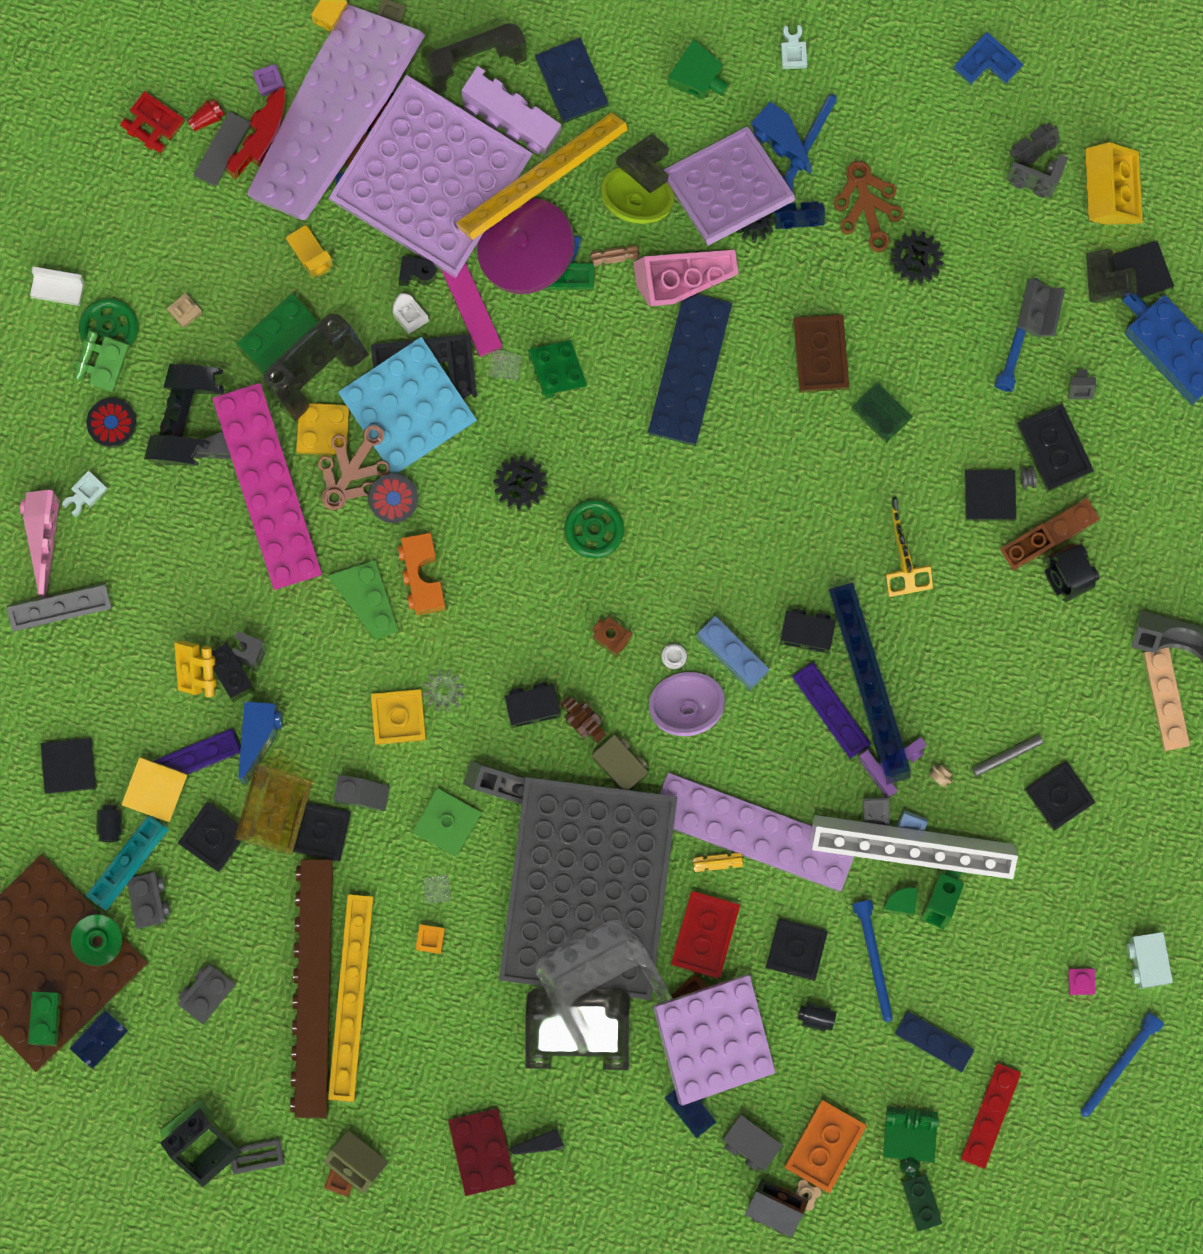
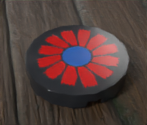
M116 398L102 399L94 404L88 412L86 420L87 430L92 439L107 448L121 447L128 443L137 427L136 415L130 405Z
M388 473L374 480L369 488L368 503L376 517L384 522L398 523L406 520L413 514L417 508L418 493L410 479L402 474Z

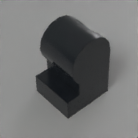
M402 256L399 286L409 287V280L416 281L420 285H430L436 278V267L433 262L427 259Z

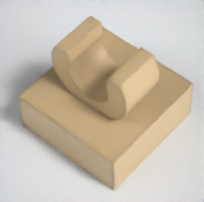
M186 293L167 308V311L183 329L203 314L201 309Z

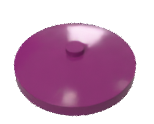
M530 199L483 233L477 246L480 267L486 277L503 291L513 294L538 292L557 281L568 268L575 248L574 231L569 220L558 207L545 200Z

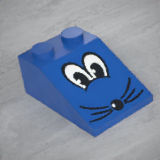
M244 702L238 776L242 784L249 783L277 737V729L282 730L283 714H281V711L278 710L275 704Z

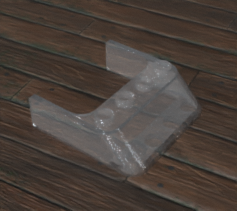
M619 920L608 921L542 957L536 964L537 976L580 1055L590 1051V1047L571 1013V1005L576 998L632 967L640 965L660 1003L672 999L643 944Z

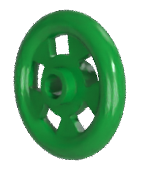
M113 298L100 299L91 303L82 313L79 320V335L83 342V339L87 338L89 330L98 333L103 339L105 336L115 338L119 333H122L125 338L121 342L131 346L138 333L137 317L132 308L121 300ZM112 308V315L102 316L101 309ZM122 315H124L128 321V324L124 326H121L119 320L117 319ZM90 319L97 320L96 329L88 328ZM106 323L112 324V328L110 330L104 329V325Z
M587 500L579 503L569 512L564 525L565 538L569 546L577 554L591 559L603 558L613 553L621 544L624 536V522L620 513L611 504L601 500ZM592 510L594 517L584 520L582 513ZM604 513L608 514L612 519L608 525L600 518ZM582 525V536H575L574 526ZM591 526H597L599 532L592 534L589 529ZM607 531L614 534L609 543L602 540ZM586 540L597 542L596 549L585 547Z

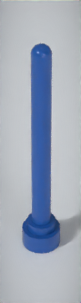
M834 94L828 95L802 143L806 154L811 149L837 101V97ZM791 164L782 178L793 192V180L799 170Z
M1018 326L1004 371L997 375L994 384L997 389L1005 392H1013L1016 380L1013 373L1026 331L1018 328Z
M872 900L853 903L854 914H857V918L861 919L882 1018L885 1022H890L893 1019L870 917L873 915Z
M1149 1012L1142 1019L1141 1031L1081 1109L1083 1117L1090 1116L1151 1034L1154 1035L1155 1032L1159 1033L1165 1025L1160 1019Z

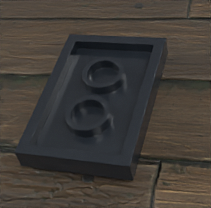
M1063 404L1016 424L1047 492L1094 472Z

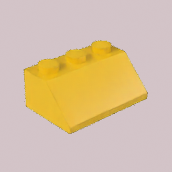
M1111 142L1086 148L1085 166L1087 172L1086 189L1088 191L1087 211L1089 221L1103 225L1143 223L1139 151Z

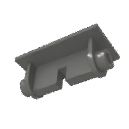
M1050 123L1041 125L1030 134V138L1034 140L1033 142H1030L1025 137L1013 145L1012 150L1009 152L1014 159L1018 158L1019 164L1024 166L1033 164L1038 157L1048 150L1054 149L1060 142L1058 127L1055 126L1053 128Z

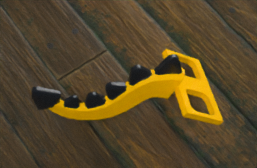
M896 496L892 497L893 527L900 556V568L902 570L886 573L888 596L892 597L933 589L931 566L913 568L899 520L898 499ZM920 572H928L929 583L916 586L914 575ZM903 576L904 588L891 590L890 579Z

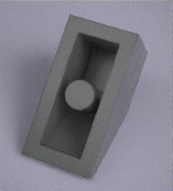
M338 775L334 802L336 804L386 811L390 786L361 778Z

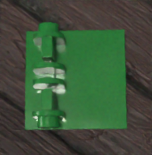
M571 340L528 349L529 360L532 361L535 369L534 374L537 375L536 380L540 383L542 389L541 394L546 399L554 397L555 393L587 386Z
M887 1107L883 1158L903 1160L913 1157L917 1161L935 1163L936 1135L939 1124L938 1112Z

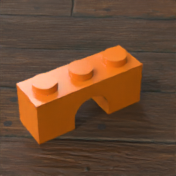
M431 533L401 538L402 546H398L400 561L405 560L407 570H403L402 573L405 585H410L412 593L407 595L409 609H415L416 616L446 610L441 583H427L419 577V571L423 565L436 562Z

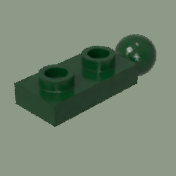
M913 1157L901 1160L900 1170L909 1178L901 1181L917 1232L941 1225L942 1221L927 1174L918 1175L920 1162Z

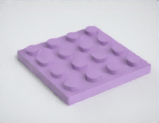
M748 126L661 171L663 178L666 179L674 195L707 246L795 201L793 192Z
M745 974L653 1006L680 1105L697 1101L775 1073L750 975Z

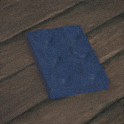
M581 38L535 55V60L563 124L608 106L607 98Z

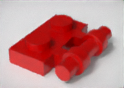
M144 91L130 109V113L136 117L135 120L131 122L125 118L120 126L127 130L129 136L132 138L137 137L144 142V146L149 150L154 149L161 154L166 146L159 142V139L163 135L171 141L185 120ZM144 123L154 129L151 135L141 129Z

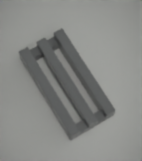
M276 1139L238 1147L241 1152L276 1145V1150L235 1158L231 1162L233 1174L285 1165L281 1140ZM278 1156L277 1161L242 1168L237 1166V1163Z

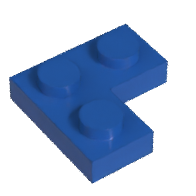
M986 32L960 59L953 70L972 85L988 68L1001 81L1007 84L1023 67V63Z

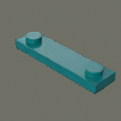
M148 815L86 896L107 911L169 829Z

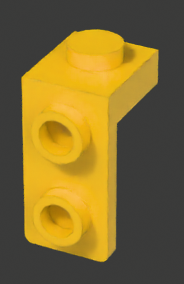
M307 225L286 237L287 242L312 279L316 276L324 275L333 266L330 255L326 250L323 251Z

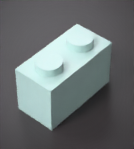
M1164 932L1130 938V943L1127 944L1129 959L1133 958L1135 969H1132L1131 973L1133 983L1138 984V989L1173 983Z

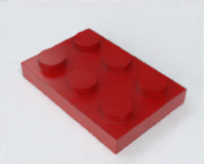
M691 891L671 966L720 979L740 905Z

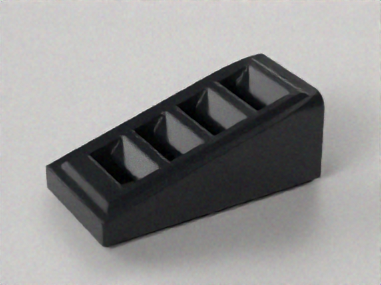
M554 1129L512 1146L509 1150L511 1154L518 1155L561 1150L564 1148L558 1130Z

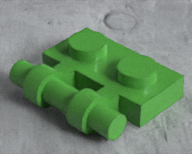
M89 330L87 338L83 339L81 345L83 350L80 358L76 360L74 365L76 370L73 378L82 381L85 372L92 374L89 384L114 392L130 344L108 336L104 337L102 345L95 343L98 333ZM92 351L99 353L95 366L88 364Z

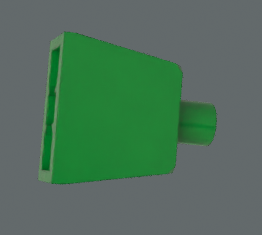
M694 39L668 76L667 85L700 99H705L710 90L723 96L730 84L719 77L723 70L722 63Z
M946 870L945 875H939L921 916V921L940 929H945L953 916L964 883L959 881L962 872Z

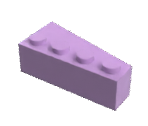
M477 66L462 89L464 109L473 116L478 114L485 118V122L495 129L498 127L503 129L510 139L516 142L521 140L527 144L526 147L533 153H542L546 156L562 132V125L536 106H532L531 109L527 107L528 103L523 97L517 93H512L511 95L507 93L506 88L502 86L503 83L496 78L490 81L483 76L485 71Z

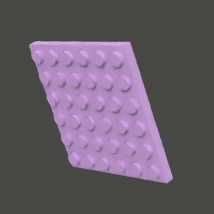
M406 75L331 193L329 200L420 257L430 260L435 266L456 278L483 235L482 233L471 240L458 229L456 222L517 180L533 153Z

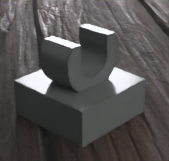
M1077 369V376L1070 379L1068 399H1093L1096 390V377H1088L1087 369Z

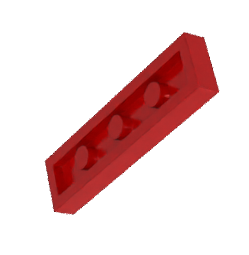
M996 1063L960 1160L982 1169L986 1168L1021 1072Z

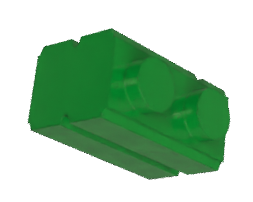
M32 992L28 1044L58 1046L61 994Z

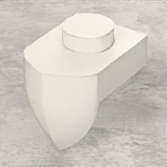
M400 293L396 297L392 309L393 316L408 334L429 322L427 314L411 295Z

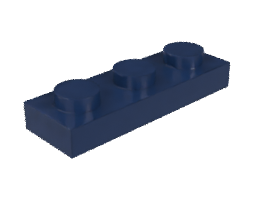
M908 1011L895 1032L896 1036L961 1073L974 1052V1049Z

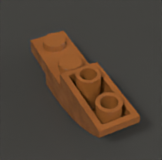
M1088 498L1048 522L1042 523L1002 547L1000 550L1014 571L1077 536L1081 531L1100 521V518Z

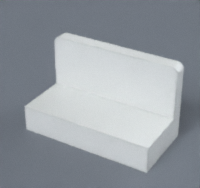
M32 267L34 278L30 293L31 298L76 306L81 305L85 285L82 275Z

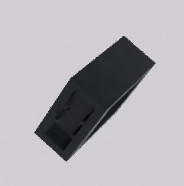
M200 1108L160 1143L169 1157L202 1187L242 1153L233 1139ZM209 1129L219 1139L193 1162H190L181 1153Z

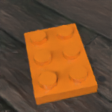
M821 1100L784 1168L830 1194L867 1125Z

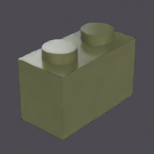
M613 735L592 754V759L619 789L631 791L648 776V771L646 770L648 765L639 755L635 758L629 751L631 746L623 737L618 739Z
M348 1130L333 1147L323 1163L361 1193L365 1194L389 1162L380 1153L366 1145L360 1137Z

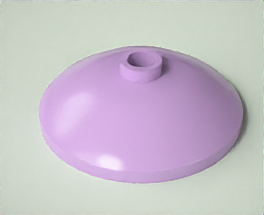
M696 672L678 673L664 679L653 690L649 700V711L654 723L663 731L677 736H692L707 731L719 721L725 708L724 693L720 685L711 677Z

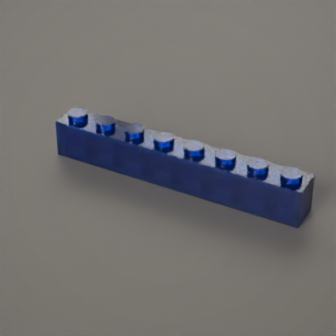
M852 582L829 589V599L885 783L888 785L911 778V770L854 584Z

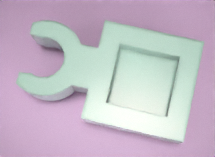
M801 25L797 26V34L795 35L789 34L788 26L784 27L783 36L788 42L781 43L782 69L807 68L806 42H799L802 35Z
M88 471L71 488L75 495L67 497L62 505L67 508L71 503L76 504V509L72 512V515L76 517L82 512V505L84 503L91 507L108 489Z

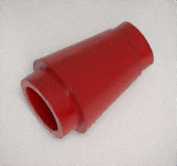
M213 98L210 101L206 100L187 119V122L196 132L220 121L225 113Z

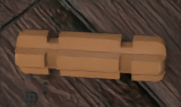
M630 245L625 249L624 247L605 249L604 252H600V250L590 253L591 263L597 266L602 265V262L610 264L625 261L627 258L629 260L638 259L639 251L637 245Z

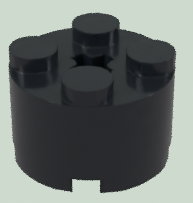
M1070 544L1043 558V564L1047 563L1048 569L1044 571L1046 578L1056 595L1062 594L1065 597L1062 599L1064 602H1068L1094 589L1095 581L1100 579L1096 568L1090 565L1087 559V551L1082 544L1077 546Z

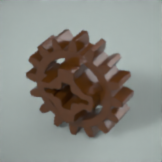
M568 695L560 703L567 712V715L564 717L567 723L583 739L588 735L594 742L598 743L606 736L603 729L599 726L602 722L600 717L585 701L582 700L578 703Z

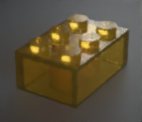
M255 766L235 840L278 854L292 855L313 781L269 766Z

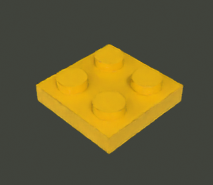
M299 403L297 454L337 456L336 449L331 444V439L335 434L345 436L347 452L350 411L347 405ZM337 438L334 444L341 446L344 441L341 438Z

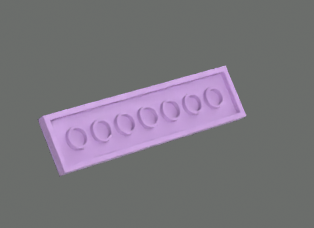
M667 774L660 795L677 797L673 830L731 852L741 853L742 856L838 892L842 891L854 856L812 850L810 842L812 826L676 775Z

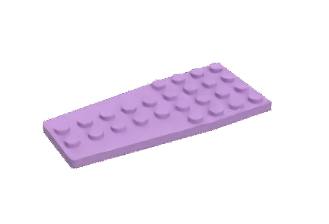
M348 4V8L343 12L338 25L329 34L305 76L274 138V142L271 144L248 190V196L256 202L300 220L307 219L388 100L425 35L420 30Z

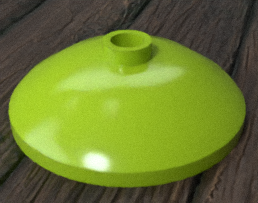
M638 166L617 168L605 176L601 185L600 194L604 205L614 215L631 223L647 224L657 222L670 213L674 204V192L666 179L647 168Z

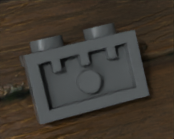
M1028 280L1018 328L1035 337L1055 336L1065 290L1062 288H1050L1037 280Z
M156 871L132 877L127 885L136 929L168 923L167 916H170L168 901H163L161 893L165 891L163 877H158Z
M211 964L207 968L203 966L194 978L197 981L191 988L186 986L178 996L180 999L178 1005L203 1025L236 986V984Z

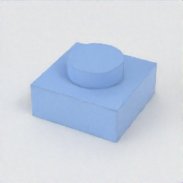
M903 810L896 827L924 831L928 821L924 817Z

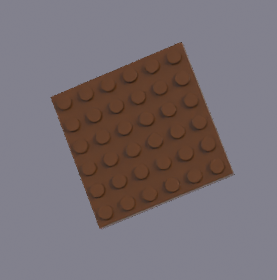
M44 855L39 856L0 894V1035L35 1072H38L148 965L145 959L124 938L119 954L106 965L90 966L81 962L75 956L71 947V935L74 927L87 916L101 914ZM99 936L95 937L93 940L94 945H101L102 938ZM32 992H49L62 995L61 1006H59L61 1011L58 1046L28 1044Z

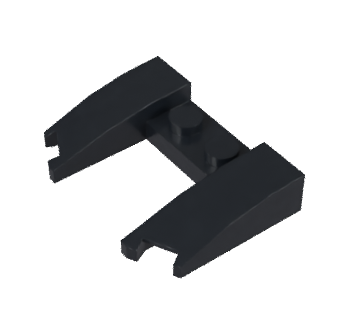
M470 334L423 339L438 363L448 362L450 381L462 399L470 394L474 398L477 397ZM416 340L371 345L373 368Z
M169 364L163 388L171 391L170 396L167 399V407L160 425L159 435H150L144 459L158 465L198 466L199 463L193 459L198 447L208 449L210 442L202 439L182 437L193 394L224 393V386H215V375H221L223 370L198 365Z

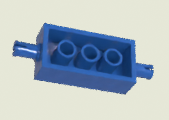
M1133 290L1130 292V295H1127L1122 300L1137 316V320L1126 330V337L1193 406L1203 397V334L1166 295L1161 297L1153 306H1147Z

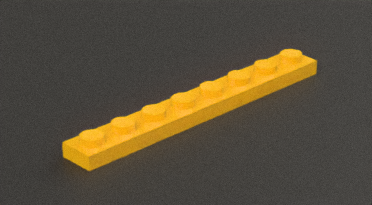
M611 112L457 221L458 229L471 240L480 236L511 212L521 207L528 200L628 130L626 122Z
M348 895L328 1100L355 1101L374 900L372 896Z

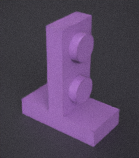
M920 737L881 766H879L869 750L862 753L858 760L883 795L891 798L897 793V789L887 775L890 774L893 777L904 769L902 764L909 759L912 763L924 755L922 750L927 745Z

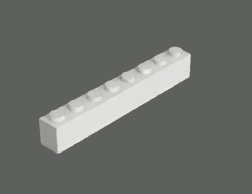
M814 815L810 835L811 847L815 851L1013 879L1018 859L1015 845L1010 843Z

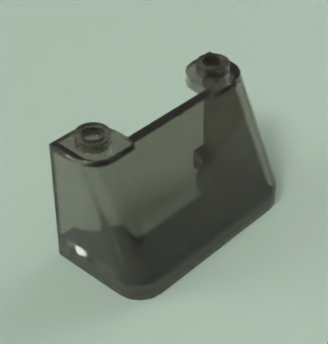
M500 17L426 45L422 49L421 60L433 91L437 94L447 91L446 82L449 77L454 76L452 70L453 63L492 48L496 49L499 58L509 57L514 61L515 65L527 61L526 40L521 29L509 19Z

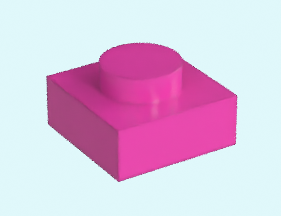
M1095 969L1068 970L1069 996L1096 994Z

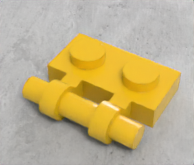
M184 640L175 642L178 691L198 695L203 693L204 688L205 697H214L217 681L213 675L215 656L212 655V647H202L201 655L199 644Z

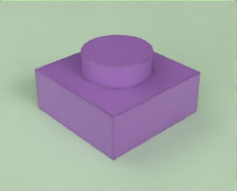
M276 64L253 71L261 97L269 95L273 91L277 92L280 87L284 88Z

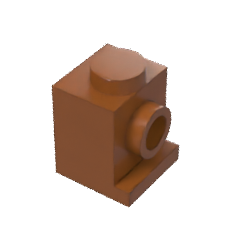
M610 617L605 621L600 619L592 629L595 632L593 640L615 657L619 656L633 635ZM613 630L616 635L613 638H608L606 632Z

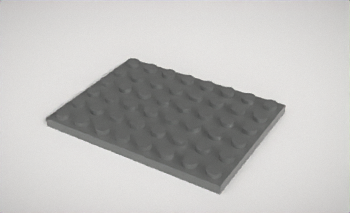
M525 777L499 981L645 1000L652 999L677 804L676 796Z

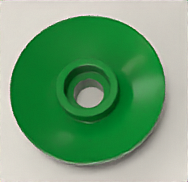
M90 915L83 918L76 924L71 935V947L75 956L81 962L90 966H102L113 961L119 954L123 942L119 926L111 918L104 915ZM97 936L102 938V944L99 946H95L93 943L94 938Z

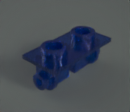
M818 201L804 202L800 204L801 210L796 209V203L781 207L774 211L775 229L824 225L825 208L823 203H818Z

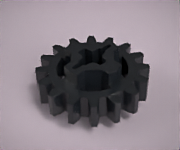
M912 231L911 238L904 234L902 235V242L896 240L894 246L897 249H892L890 253L895 258L890 260V265H896L893 273H901L900 281L908 278L909 285H912L914 280H916L918 285L922 286L923 279L930 283L932 282V275H939L940 271L937 268L943 267L944 262L939 259L943 258L944 252H938L941 246L940 243H932L934 236L926 239L925 232H922L920 237H917L915 231ZM905 249L907 257L901 261V252ZM913 255H915V257L917 258L921 256V262H919L918 260L913 261ZM933 256V265L929 268L927 260Z
M520 456L519 462H515V459L511 457L510 465L502 462L503 471L496 470L495 474L499 479L493 480V485L499 486L494 490L495 495L502 494L499 502L504 503L508 501V509H511L513 505H517V511H521L524 505L528 510H531L530 503L532 502L539 505L537 497H545V492L541 488L548 487V483L542 481L546 478V472L539 473L541 465L538 464L534 467L533 459L530 458L528 462H524L523 456ZM520 468L527 469L532 473L527 474L521 471ZM511 471L512 476L510 480L504 483L506 475ZM521 479L522 482H525L524 488L516 485V480ZM537 484L535 492L530 496V488ZM510 494H515L519 496L520 499H515L511 497Z

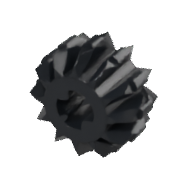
M773 212L758 219V223L756 222L754 225L749 224L735 232L737 234L744 232L742 236L744 241L747 240L748 236L752 237V243H756L757 236L762 241L766 240V234L773 233L771 226L775 225L776 222L774 218H770Z

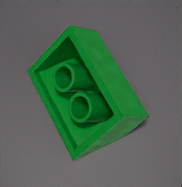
M291 293L237 343L239 351L274 385L328 335L309 310Z

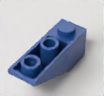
M770 101L751 123L754 136L762 144L766 142L771 145L772 150L778 156H786L790 159L791 164L800 171L804 169L811 174L810 161L789 114Z

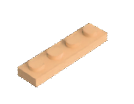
M1164 648L1157 653L1144 652L1143 657L1163 750L1170 751L1189 747L1190 743L1169 648Z

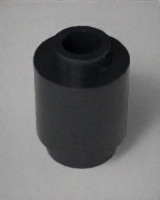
M102 805V810H97L96 835L99 836V842H119V836L122 835V811L117 810L116 805Z
M807 1001L806 1006H800L797 1020L802 1021L801 1026L823 1032L826 1030L832 1031L837 1011L831 1010L829 1006Z

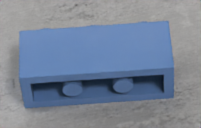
M716 616L697 633L696 639L749 691L768 674L769 668Z

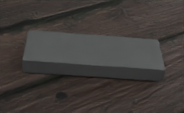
M229 111L197 167L194 177L216 188L227 170L226 167L228 165L226 163L233 153L237 152L251 127V122Z

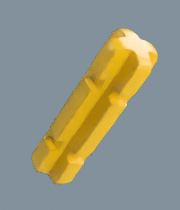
M737 852L731 853V856L718 854L709 855L705 859H703V856L693 858V869L695 872H703L707 868L708 871L729 869V866H732V868L743 866L742 854Z

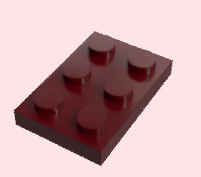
M498 1108L448 1120L465 1197L516 1185Z

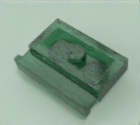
M878 382L851 408L886 444L913 417Z

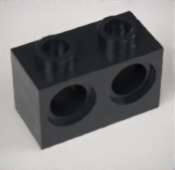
M228 643L212 651V655L215 656L213 670L233 703L254 691L251 682Z

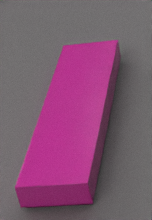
M466 263L456 278L441 270L479 357L502 349L503 346Z

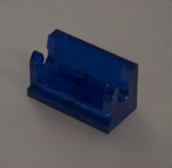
M104 1011L69 1049L86 1065L94 1069L124 1037L128 1030L109 1012Z

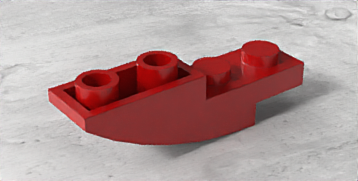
M280 87L277 92H271L266 99L267 104L263 109L255 111L250 119L251 130L254 134H249L243 141V148L238 154L235 152L226 163L228 165L226 167L227 172L235 180L251 162L260 167L271 144H273L286 111L287 96L284 88Z

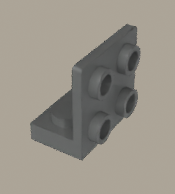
M1059 154L1056 161L1051 160L1046 174L1013 162L1006 180L1010 181V184L1016 188L1024 189L1025 187L1033 190V193L1039 197L1047 198L1048 196L1052 198L1069 157Z

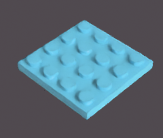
M422 337L338 392L363 431L370 424H377L383 429V441L373 446L381 458L388 462L391 473H399L477 421ZM377 430L369 432L371 438H375L378 435Z

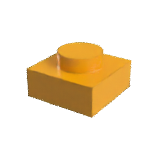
M420 924L415 950L441 954L445 928Z

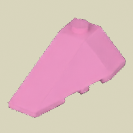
M735 250L645 256L633 262L636 286L649 307L673 305L739 274Z
M53 490L26 492V498L22 499L20 504V514H23L38 594L41 597H45L48 594L60 502Z

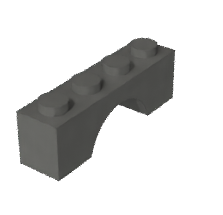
M1140 610L1133 630L1132 647L1152 653H1157L1164 648H1179L1191 652L1203 662V627Z

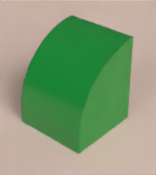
M903 888L896 891L886 901L882 912L907 916L915 915L918 889Z

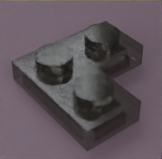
M651 134L618 156L616 164L644 189L652 193L668 182L669 175L656 163L668 155L669 148Z
M1103 249L1086 253L1089 302L1098 303L1137 294L1135 269L1127 268L1114 271L1112 250Z

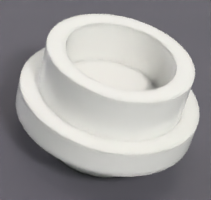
M670 644L662 651L661 658L666 667L678 669L685 664L687 654L682 646Z

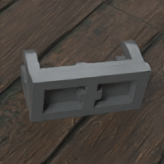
M237 631L235 638L240 641L239 646L242 647L241 651L233 649L237 660L251 667L253 671L258 672L267 651L264 641Z

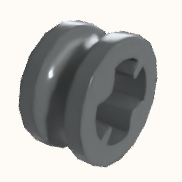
M1030 466L1029 469L1020 468L1023 490H1026L1028 486L1032 488L1037 487L1034 466Z

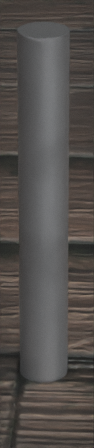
M1037 735L971 768L975 777H978L1043 744V740L1040 735Z

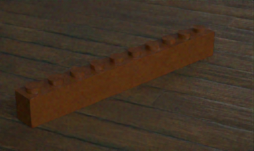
M301 860V866H296V881L301 882L300 891H296L295 906L300 907V917H295V932H299V943H294V958H299L298 968H294L293 982L298 984V994H293V1009H297V1020L292 1021V1035H297V1043L292 1045L291 1052L292 1061H296V1071H291V1087H295V1097L290 1099V1113H295V1118L327 1119L333 861Z

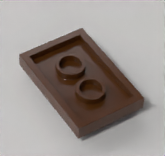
M843 315L794 318L799 393L849 390Z

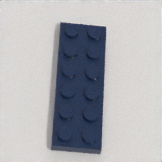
M694 294L682 300L648 429L649 435L696 446L732 303L699 294Z

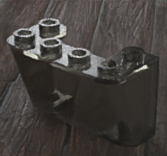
M329 314L265 371L264 382L272 400L296 421L307 411L309 406L307 398L300 391L306 383L335 357L343 365L352 367L359 364L369 354L351 325L340 315Z
M534 988L527 994L525 1067L529 1069H551L552 1056L603 1057V1070H629V994L618 988L612 990H597L595 988H587L585 990ZM542 1058V1059H545V1060L538 1062V1061H534L533 1059ZM611 1060H621L622 1062L613 1063V1062H610V1061H611Z

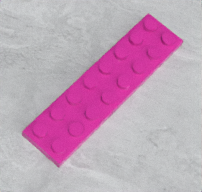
M261 383L212 398L273 589L277 590L322 575Z

